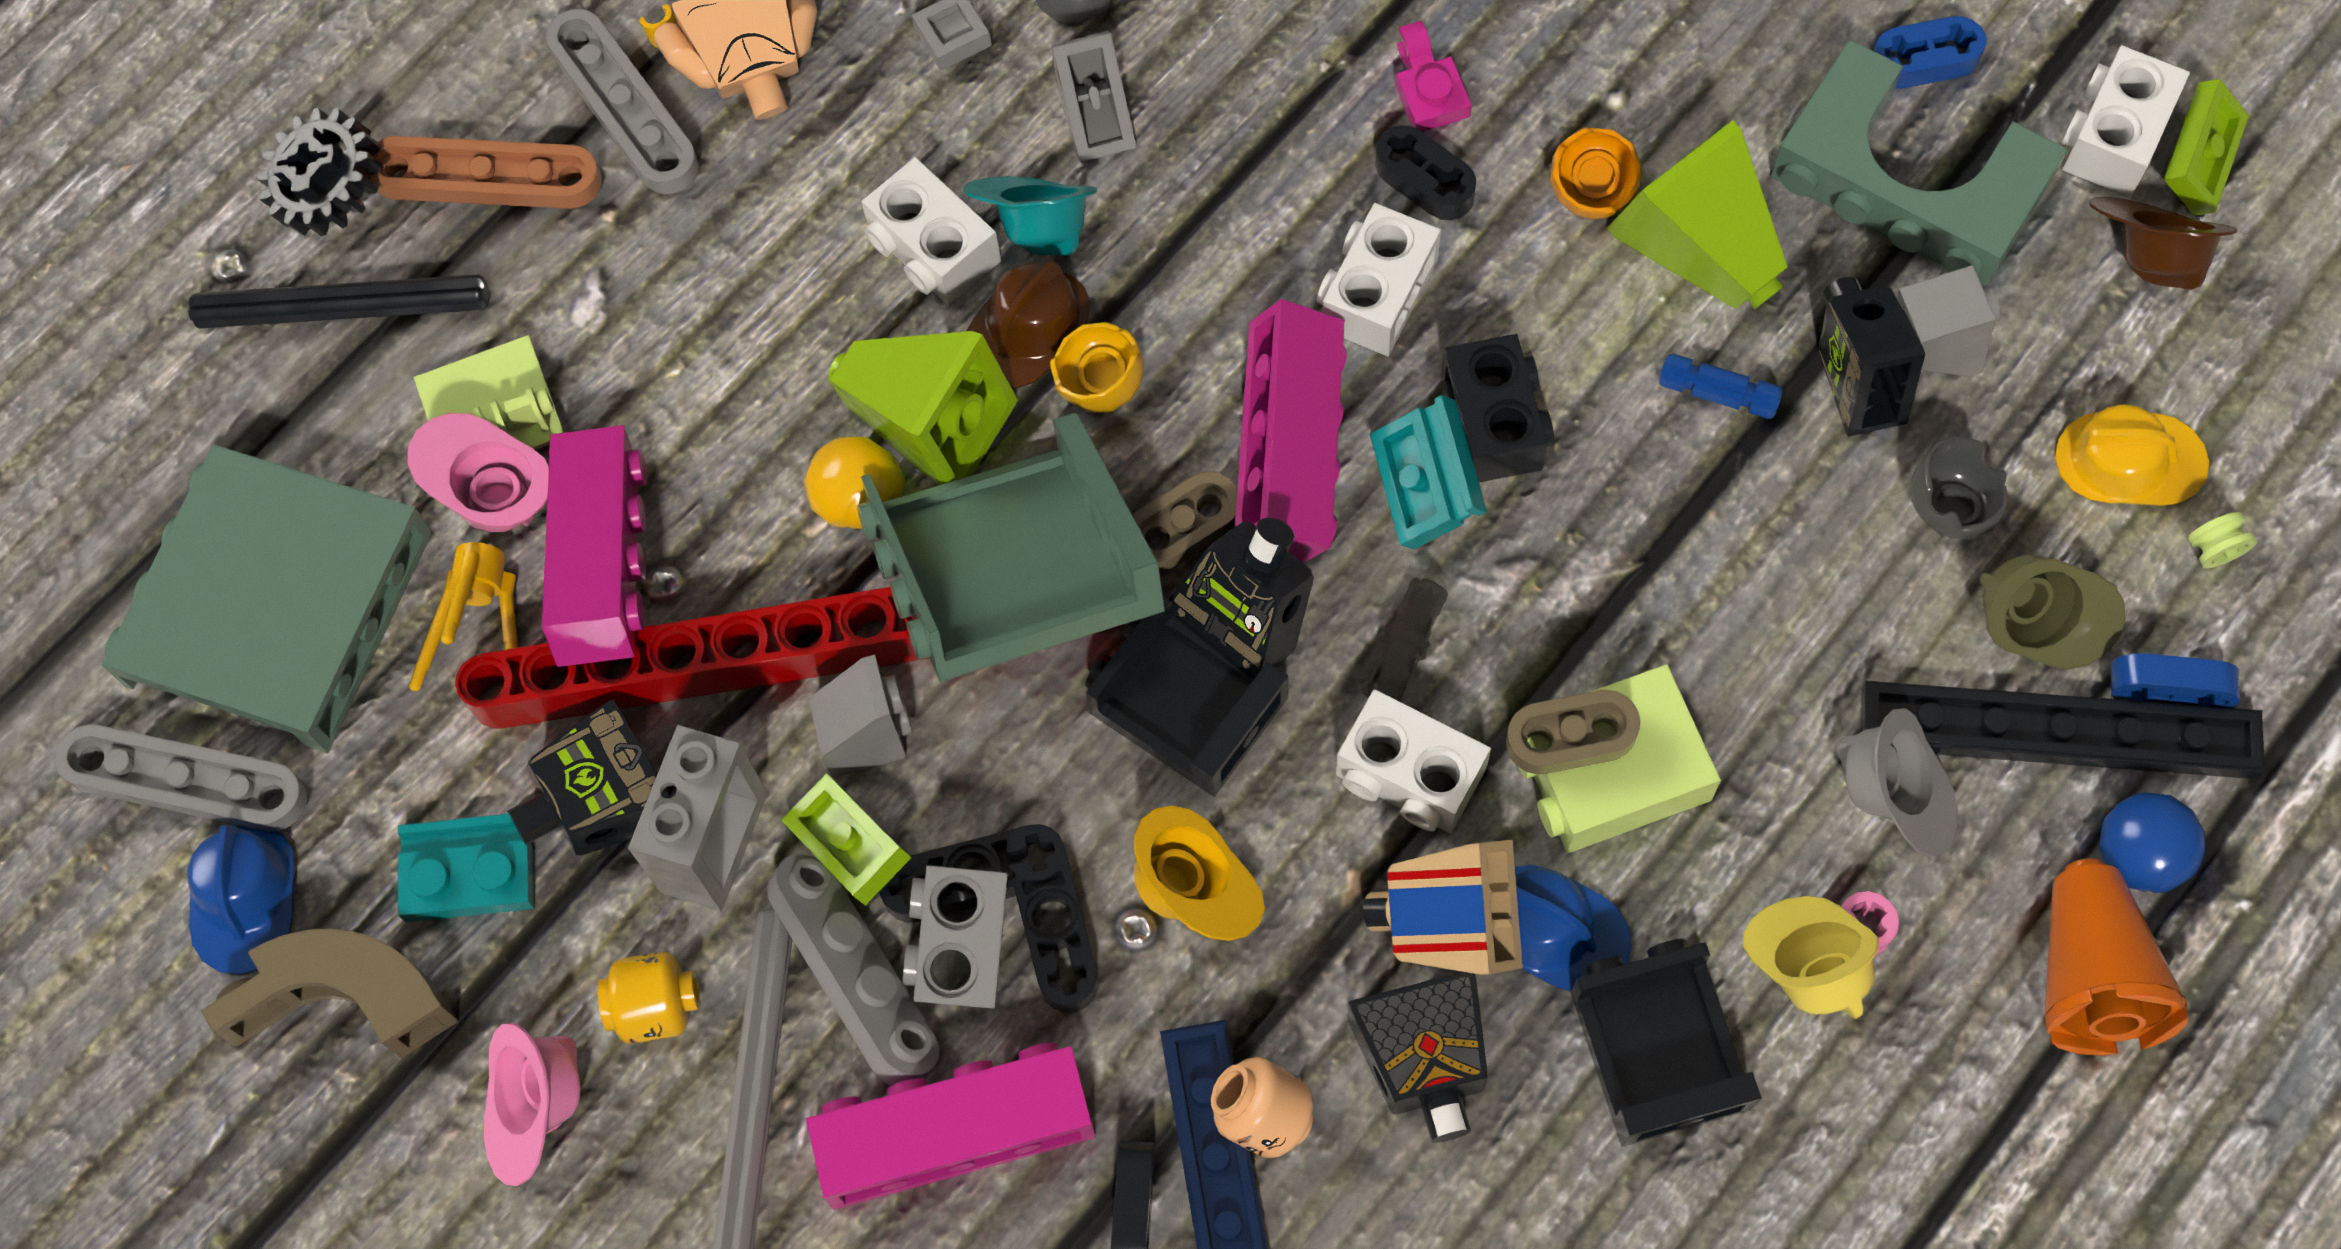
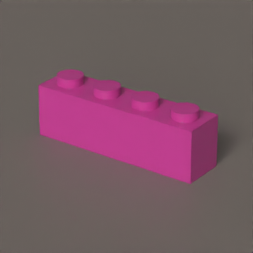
M1280 299L1249 322L1235 527L1241 522H1250L1257 526L1258 522L1263 518H1276L1285 522L1294 533V540L1288 552L1304 563L1332 547V541L1337 529V519L1333 512L1335 484L1340 473V461L1337 457L1338 428L1341 424L1344 410L1343 404L1340 401L1341 374L1347 358V351L1343 345L1345 320Z
M625 425L550 434L542 629L557 667L635 657V631L644 630L645 628L644 605L640 592L636 591V581H643L646 577L643 549L640 542L637 543V533L646 532V513L643 499L637 493L639 486L647 485V469L642 449L632 450Z
M1042 1043L1020 1051L1018 1053L1019 1060L993 1067L992 1061H976L956 1068L953 1071L954 1078L928 1085L927 1080L924 1078L910 1079L890 1086L887 1089L888 1096L862 1103L861 1097L850 1096L824 1104L821 1107L822 1114L806 1118L823 1198L833 1210L1096 1138L1072 1046L1058 1049L1057 1043Z

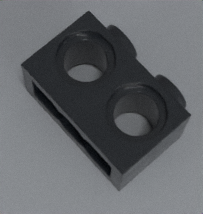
M1518 334L1445 347L1441 377L1446 397L1456 400L1479 483L1541 471L1543 469L1546 449L1548 446L1554 445V430L1548 410H1538L1533 391L1539 390L1537 366L1532 354L1523 355ZM1486 375H1494L1500 377L1506 383L1500 386H1488L1482 383L1479 378ZM1508 429L1516 432L1521 438L1516 441L1506 442L1495 437L1493 433L1498 430Z

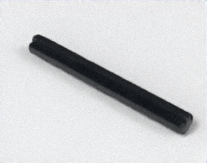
M477 274L203 292L190 296L188 313L195 327L202 329L483 310L488 306L489 291L484 277Z

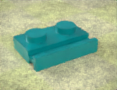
M1443 395L1434 399L1435 404L1425 409L1418 407L1370 433L1399 544L1413 550L1463 525L1464 519L1474 514L1481 516L1487 513L1456 400Z
M509 814L398 825V835L401 837V853H398V916L405 923L535 909L534 847L531 843L524 844Z

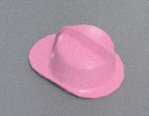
M448 413L431 418L416 430L408 445L407 464L415 483L429 496L459 514L474 528L493 533L506 532L520 525L528 526L534 519V515L547 502L549 466L546 459L532 447L522 443L496 425L480 417L465 413Z
M504 1023L494 1031L489 1045V1083L484 1115V1143L487 1159L495 1176L505 1185L520 1186L531 1179L540 1163L545 1135L557 1129L576 1112L580 1102L581 1086L577 1065V1048L572 1038L566 1036L531 1037L517 1023Z

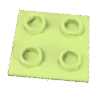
M529 335L414 377L428 421L431 418L448 413L472 414L491 422L534 450L550 445V434L564 433Z

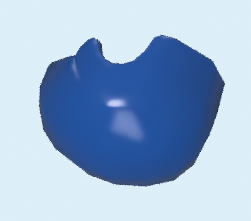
M2144 792L2121 801L2105 817L2101 828L2099 851L2105 864L2114 866L2121 871L2130 889L2143 892L2165 893L2177 888L2193 877L2198 871L2205 855V831L2194 811L2172 795Z

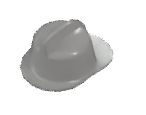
M1906 708L1893 709L1884 718L1880 727L1866 729L1859 734L1846 736L1839 741L1837 752L1845 771L1848 793L1854 805L1867 814L1893 820L1902 836L1915 851L1927 857L1942 855L1952 845L1957 831L1958 809L1954 789L1947 773L1926 740L1916 716Z

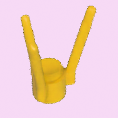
M480 542L462 543L456 547L452 570L447 572L443 595L409 682L411 691L416 692L421 689L440 640L446 645L453 643L465 604L470 606H486L492 602L493 596H499L505 650L518 648L513 599L516 575L504 571L506 556L499 548Z

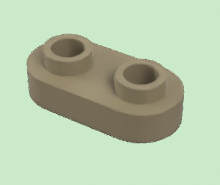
M1201 472L1191 476L1132 515L1147 543L1154 537H1163L1169 541L1168 545L1163 549H1151L1158 562L1159 572L1176 567L1235 527L1237 486L1230 478L1221 473ZM1206 504H1214L1221 509L1218 514L1211 517L1199 513V509Z
M1598 690L1533 703L1521 708L1512 717L1508 727L1506 747L1512 761L1522 770L1533 774H1549L1609 762L1625 756L1632 749L1640 730V716L1636 706L1628 697L1612 690ZM1598 722H1606L1614 728L1616 734L1610 738H1601L1594 733L1592 726ZM1533 735H1542L1550 741L1551 747L1545 751H1536L1529 746L1527 740Z

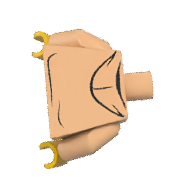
M680 0L671 3L673 11L668 4L661 6L665 17L658 23H647L644 16L639 18L640 25L649 42L654 47L659 48L669 65L700 88H716L722 99L745 92L755 119L762 120L778 115L788 109L778 80L799 72L797 59L804 56L810 50L818 11L815 0Z

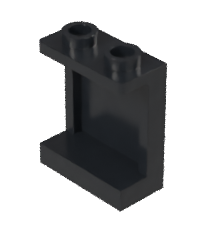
M1163 596L1165 611L1129 622L1123 632V638L1126 640L1113 657L1104 655L1090 671L1085 682V687L1088 688L1086 696L1089 712L1104 724L1215 797L1287 701L1288 675L1266 662L1257 676H1252L1184 620L1175 615L1173 612V602Z
M1684 938L1669 940L1649 948L1646 951L1649 958L1624 965L1620 956L1595 961L1583 967L1584 976L1576 979L1570 992L1621 1147L1751 1111L1762 1098L1753 1071L1744 1074L1707 969L1706 962L1711 955L1706 942L1687 946Z

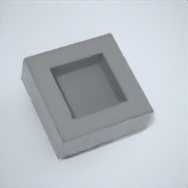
M941 0L911 15L915 31L940 71L992 46L990 32L969 0Z

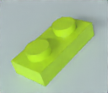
M2221 79L2198 82L2189 110L2185 114L2184 124L2172 158L2168 162L2164 178L2172 191L2175 192L2194 216L2216 213L2249 118V114Z
M827 773L781 820L838 881L865 906L912 858Z

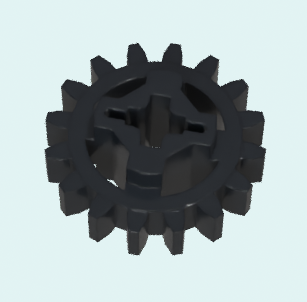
M316 108L313 109L310 122L306 123L300 117L295 116L292 118L294 131L289 135L280 131L274 134L276 141L280 145L276 151H263L261 157L267 160L270 166L269 169L257 173L256 179L267 187L258 197L260 201L270 207L268 214L287 228L290 227L304 236L310 229L320 236H325L331 221L342 229L347 227L348 218L346 213L351 209L359 213H363L366 210L364 203L360 199L364 193H377L379 187L370 181V177L382 171L384 167L380 161L373 157L381 150V145L370 136L372 132L355 117L347 116L340 109L334 108L328 116L321 109ZM340 142H344L346 150L339 147ZM294 194L300 197V203L296 202Z

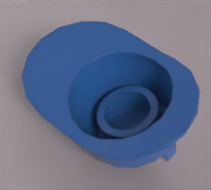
M222 825L218 833L204 840L192 854L187 869L188 886L190 889L189 928L192 946L204 963L221 973L242 975L258 970L248 951L279 936L290 934L293 920L295 864L293 849L280 832H269L244 826Z
M1536 865L1515 867L1522 970L1554 987L1571 992L1576 979L1584 976L1582 969L1588 964L1614 956H1620L1623 965L1628 964L1632 948L1630 930L1618 907L1601 894L1558 871Z

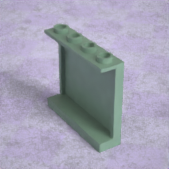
M1077 412L1053 419L1058 450L882 502L871 475L861 477L867 502L858 504L857 511L867 541L879 539V541L873 543V548L884 580L895 577L896 580L890 581L889 584L899 617L904 619L912 616L913 620L907 622V629L918 660L930 658L939 682L1165 611L1158 562Z
M213 444L204 463L199 464L193 471L189 482V492L177 516L171 518L166 524L161 538V547L149 571L143 573L138 579L133 593L134 601L121 626L117 627L109 636L105 647V658L101 665L127 688L134 690L138 682L293 733L304 746L328 754L433 532L415 507Z

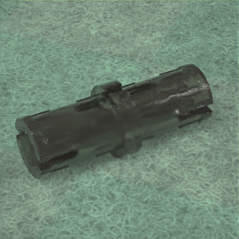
M1414 577L1410 580L1397 615H1395L1392 624L1384 626L1379 640L1382 646L1366 682L1362 686V693L1367 698L1370 697L1375 689L1402 702L1407 684L1418 661L1426 659L1429 653L1431 643L1428 639L1431 635V630L1444 603L1447 601L1448 592L1441 585L1426 578H1422L1420 581L1418 577Z

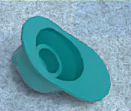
M1014 176L977 179L967 183L964 187V192L969 197L996 205L1006 236L1011 243L1020 245L1028 252L1040 256L1069 255L1076 251L1079 234H1081L1084 227L1086 197L1098 191L1097 187L1068 186L1042 179Z

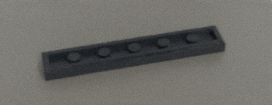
M1865 681L1861 688V732L1866 729L1880 727L1884 718L1893 709L1906 708L1916 716L1926 740L1935 755L2259 779L2265 773L2262 710Z

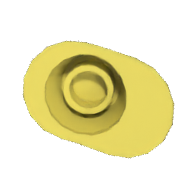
M1810 896L1784 899L1764 908L1751 919L1743 933V948L1755 965L1782 987L1799 1010L1809 1014H1829L1843 1011L1854 1019L1863 1015L1862 998L1869 993L1874 984L1875 968L1873 958L1877 954L1879 939L1870 928L1864 926L1840 905L1826 898Z

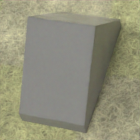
M1106 31L1051 45L1057 90L1079 162L1137 148L1111 32Z

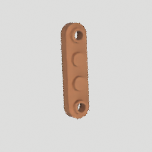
M391 136L378 141L381 145V150L373 157L380 161L384 167L382 171L370 177V181L379 187L378 194L395 200L567 209L578 208L591 202L599 193L602 185L601 172L593 155L580 146ZM407 170L403 176L399 178L393 177L396 172ZM572 179H581L574 185L565 186Z

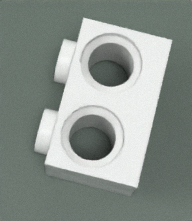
M2121 45L2111 66L2107 67L2098 63L2083 97L2094 102L2088 114L2077 110L2061 144L2071 147L2072 150L2062 171L2131 198L2151 161L2190 72ZM2103 140L2110 141V142H2112L2113 144H2115L2116 146L2110 145V144L2106 143V142L2103 141Z
M916 157L861 201L868 225L864 228V232L871 244L885 257L893 253L905 265L904 271L916 288L926 295L933 291L948 306L1001 262L996 231ZM906 213L918 214L917 216L909 220L897 219L898 217ZM946 250L958 251L956 255L949 258L936 257L939 253Z
M1377 203L1373 204L1364 223L1356 220L1352 224L1342 249V254L1346 258L1338 272L1332 269L1327 272L1317 295V303L1323 305V313L1345 320L1344 339L1389 357L1438 261L1441 229ZM1383 249H1392L1399 252L1400 255L1383 257L1376 252ZM1364 297L1376 303L1368 307H1360L1350 301Z
M1374 689L1337 754L1336 775L1343 779L1342 784L1353 794L1368 801H1376L1380 797L1401 808V815L1415 826L1427 831H1435L1436 827L1452 834L1487 769L1491 748ZM1373 743H1386L1392 746L1398 755L1391 761L1380 763L1369 759L1365 755L1364 750ZM1431 772H1443L1455 781L1456 786L1447 792H1434L1428 789L1421 779Z

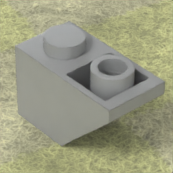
M1971 265L1899 288L1897 300L1926 353L1922 370L1962 376H1974L1982 373L1988 349L1993 347L1992 333L1995 322L2000 320L2001 315L1993 288L1989 284L1981 285L1974 266Z
M875 655L860 659L808 698L822 758L832 778L907 758L901 736L912 734L913 731L903 696H901L895 674L883 676Z

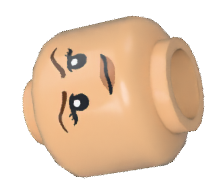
M1263 1057L1247 1058L1237 1065L1230 1066L1219 1076L1213 1087L1211 1107L1214 1113V1123L1219 1133L1230 1141L1264 1158L1280 1157L1291 1151L1296 1145L1305 1140L1312 1128L1313 1095L1307 1082Z

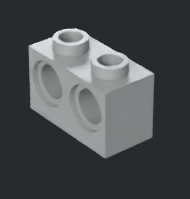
M928 865L926 866L925 879L913 878L909 918L921 919L919 946H906L903 985L915 986L914 1002L995 1009L1009 872ZM950 883H965L974 890L977 896V909L974 915L965 921L951 920L941 911L939 905L940 895L943 889ZM946 950H956L968 958L971 965V975L964 985L950 988L943 986L937 981L933 973V963L939 953Z

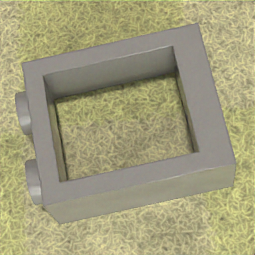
M677 725L628 846L630 852L661 894L722 912L768 794L741 744ZM667 786H675L677 788L675 796L669 799L662 796L663 790Z

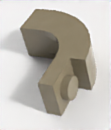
M340 929L297 931L279 936L248 951L259 974L253 978H242L227 985L217 995V1001L201 1010L212 1032L234 1047H238L306 1004L326 999L345 1000L360 1006L381 1043L401 1059L459 1022L439 989L406 957L378 939L365 934Z

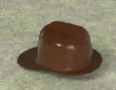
M2094 197L2089 200L2091 208L2100 214L2122 222L2124 256L2128 264L2144 281L2159 286L2189 290L2200 287L2205 281L2207 271L2212 264L2220 237L2237 233V229L2233 226L2193 220L2142 202L2115 197Z
M1053 260L1047 264L1028 262L1013 267L1001 277L993 295L975 315L967 331L983 334L1011 388L1018 389L1036 382L1050 369V361L1054 358L1063 338L1087 323L1090 301L1085 288L1072 275L1063 272L1061 266Z

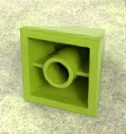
M1734 120L1645 187L1607 227L1614 238L1735 309L1746 301L1756 309L1784 287L1777 276L1788 266L1742 130Z
M975 331L853 341L847 353H840L833 360L829 370L830 385L834 387L844 405L937 486L974 474L1018 402L983 334Z

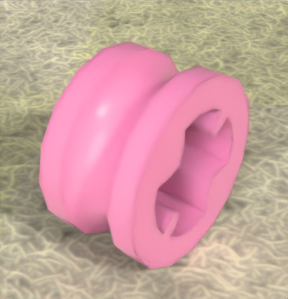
M1870 891L1857 892L1848 897L1841 907L1855 918L1856 916L1853 912L1860 910L1862 918L1868 912H1871L1879 919L1880 922L1875 928V932L1879 937L1878 952L1876 954L1878 955L1884 952L1898 932V913L1891 901L1881 894Z

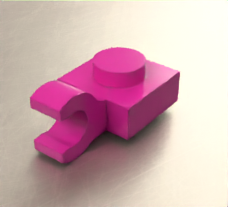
M1422 21L1399 27V33L1403 41L1397 43V48L1407 70L1396 73L1395 87L1411 126L1424 132L1469 118L1472 104L1452 56L1434 61L1429 36Z

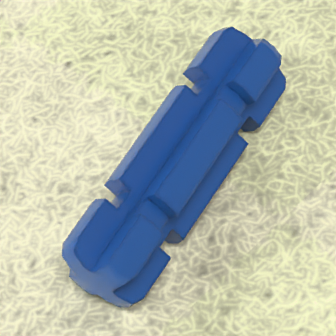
M1669 354L1664 361L1659 376V384L1662 387L1682 392L1684 388L1692 390L1691 396L1739 410L1741 405L1749 408L1748 413L1766 419L1773 418L1777 412L1782 397V389L1778 385L1759 380L1758 384L1748 382L1749 376L1703 362L1699 367L1692 364L1693 359L1677 354Z

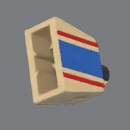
M1513 840L1468 844L1392 864L1387 871L1389 891L1370 892L1364 900L1363 916L1366 926L1373 932L1392 931L1393 953L1399 961L1480 975L1523 968Z

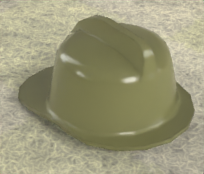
M2022 555L2008 560L1994 574L1983 572L1980 577V582L1985 588L1983 605L1986 614V629L1993 642L2008 652L2051 667L2073 669L2090 665L2109 652L2120 638L2126 620L2124 600L2116 586L2098 574L2056 559Z

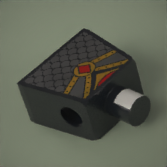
M1459 972L1349 1001L1347 1018L1350 1028L1392 1114H1401L1422 1108L1433 1143L1453 1140L1470 1133L1471 1128L1462 1097L1484 1091L1488 1079L1475 974Z

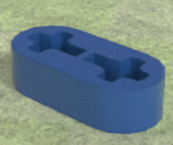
M1954 16L1887 30L1878 38L1874 52L1888 58L1890 52L1897 51L1901 59L1910 58L1908 65H1902L1904 67L1895 88L1903 89L1960 78L1971 74L1979 64L1987 41L1986 34L1978 23L1963 16ZM1954 40L1958 48L1968 47L1965 54H1959L1955 46L1945 47L1947 41ZM1897 57L1888 58L1901 65Z
M2128 654L2117 657L2112 661L2111 696L2118 700L2233 708L2240 701L2239 669L2236 665L2218 660L2159 654Z

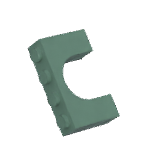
M1850 39L1780 145L1771 177L1782 182L1784 187L1790 192L1799 196H1809L1834 209L1844 220L1853 224H1863L1888 237L1898 248L1907 252H1917L1944 266L1947 272L1973 265L1981 285L1989 284L2053 181L2068 149L2012 121L1984 168L1966 184L1945 191H1923L1899 183L1882 170L1874 159L1870 150L1868 135L1892 99L1904 66Z

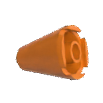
M2092 858L2081 859L2068 864L2064 871L2054 879L2052 888L2044 1025L2047 1029V1034L2050 1033L2052 1043L2059 1049L2075 1054L2105 1056L2118 1054L2116 1042L2139 1038L2142 1050L2156 1046L2176 1036L2188 1024L2186 999L2121 871L2114 866L2105 864L2099 859Z

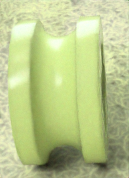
M2233 512L2215 518L2200 526L2189 535L2188 540L2193 548H2201L2203 551L2199 558L2203 568H2213L2226 564L2247 553L2257 544L2253 533H2245L2242 530L2243 525L2246 523L2242 512Z

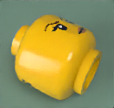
M657 952L618 959L611 965L607 978L599 979L598 1005L603 1026L608 1032L615 1031L620 1040L628 1044L678 1037L686 1030L689 1021V1011L700 1009V992L695 971L683 972L679 960L669 952Z

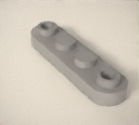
M583 9L568 10L556 16L549 24L546 32V41L554 60L644 184L652 191L660 194L678 193L690 186L699 170L698 159L690 140L602 21L594 13ZM578 44H587L581 47L580 50H573ZM667 165H678L670 171L661 172Z
M95 724L79 726L62 738L55 752V766L59 775L74 788L82 792L269 832L286 829L300 818L307 804L305 785L285 765ZM104 755V761L101 766L89 771L90 762L95 757ZM284 793L283 801L278 807L267 809L268 800L274 794Z
M797 854L785 858L768 882V899L869 1066L882 1081L891 1086L910 1079H925L939 1058L937 1039L838 879L819 859L813 856ZM902 1040L907 1041L911 1049L905 1046Z

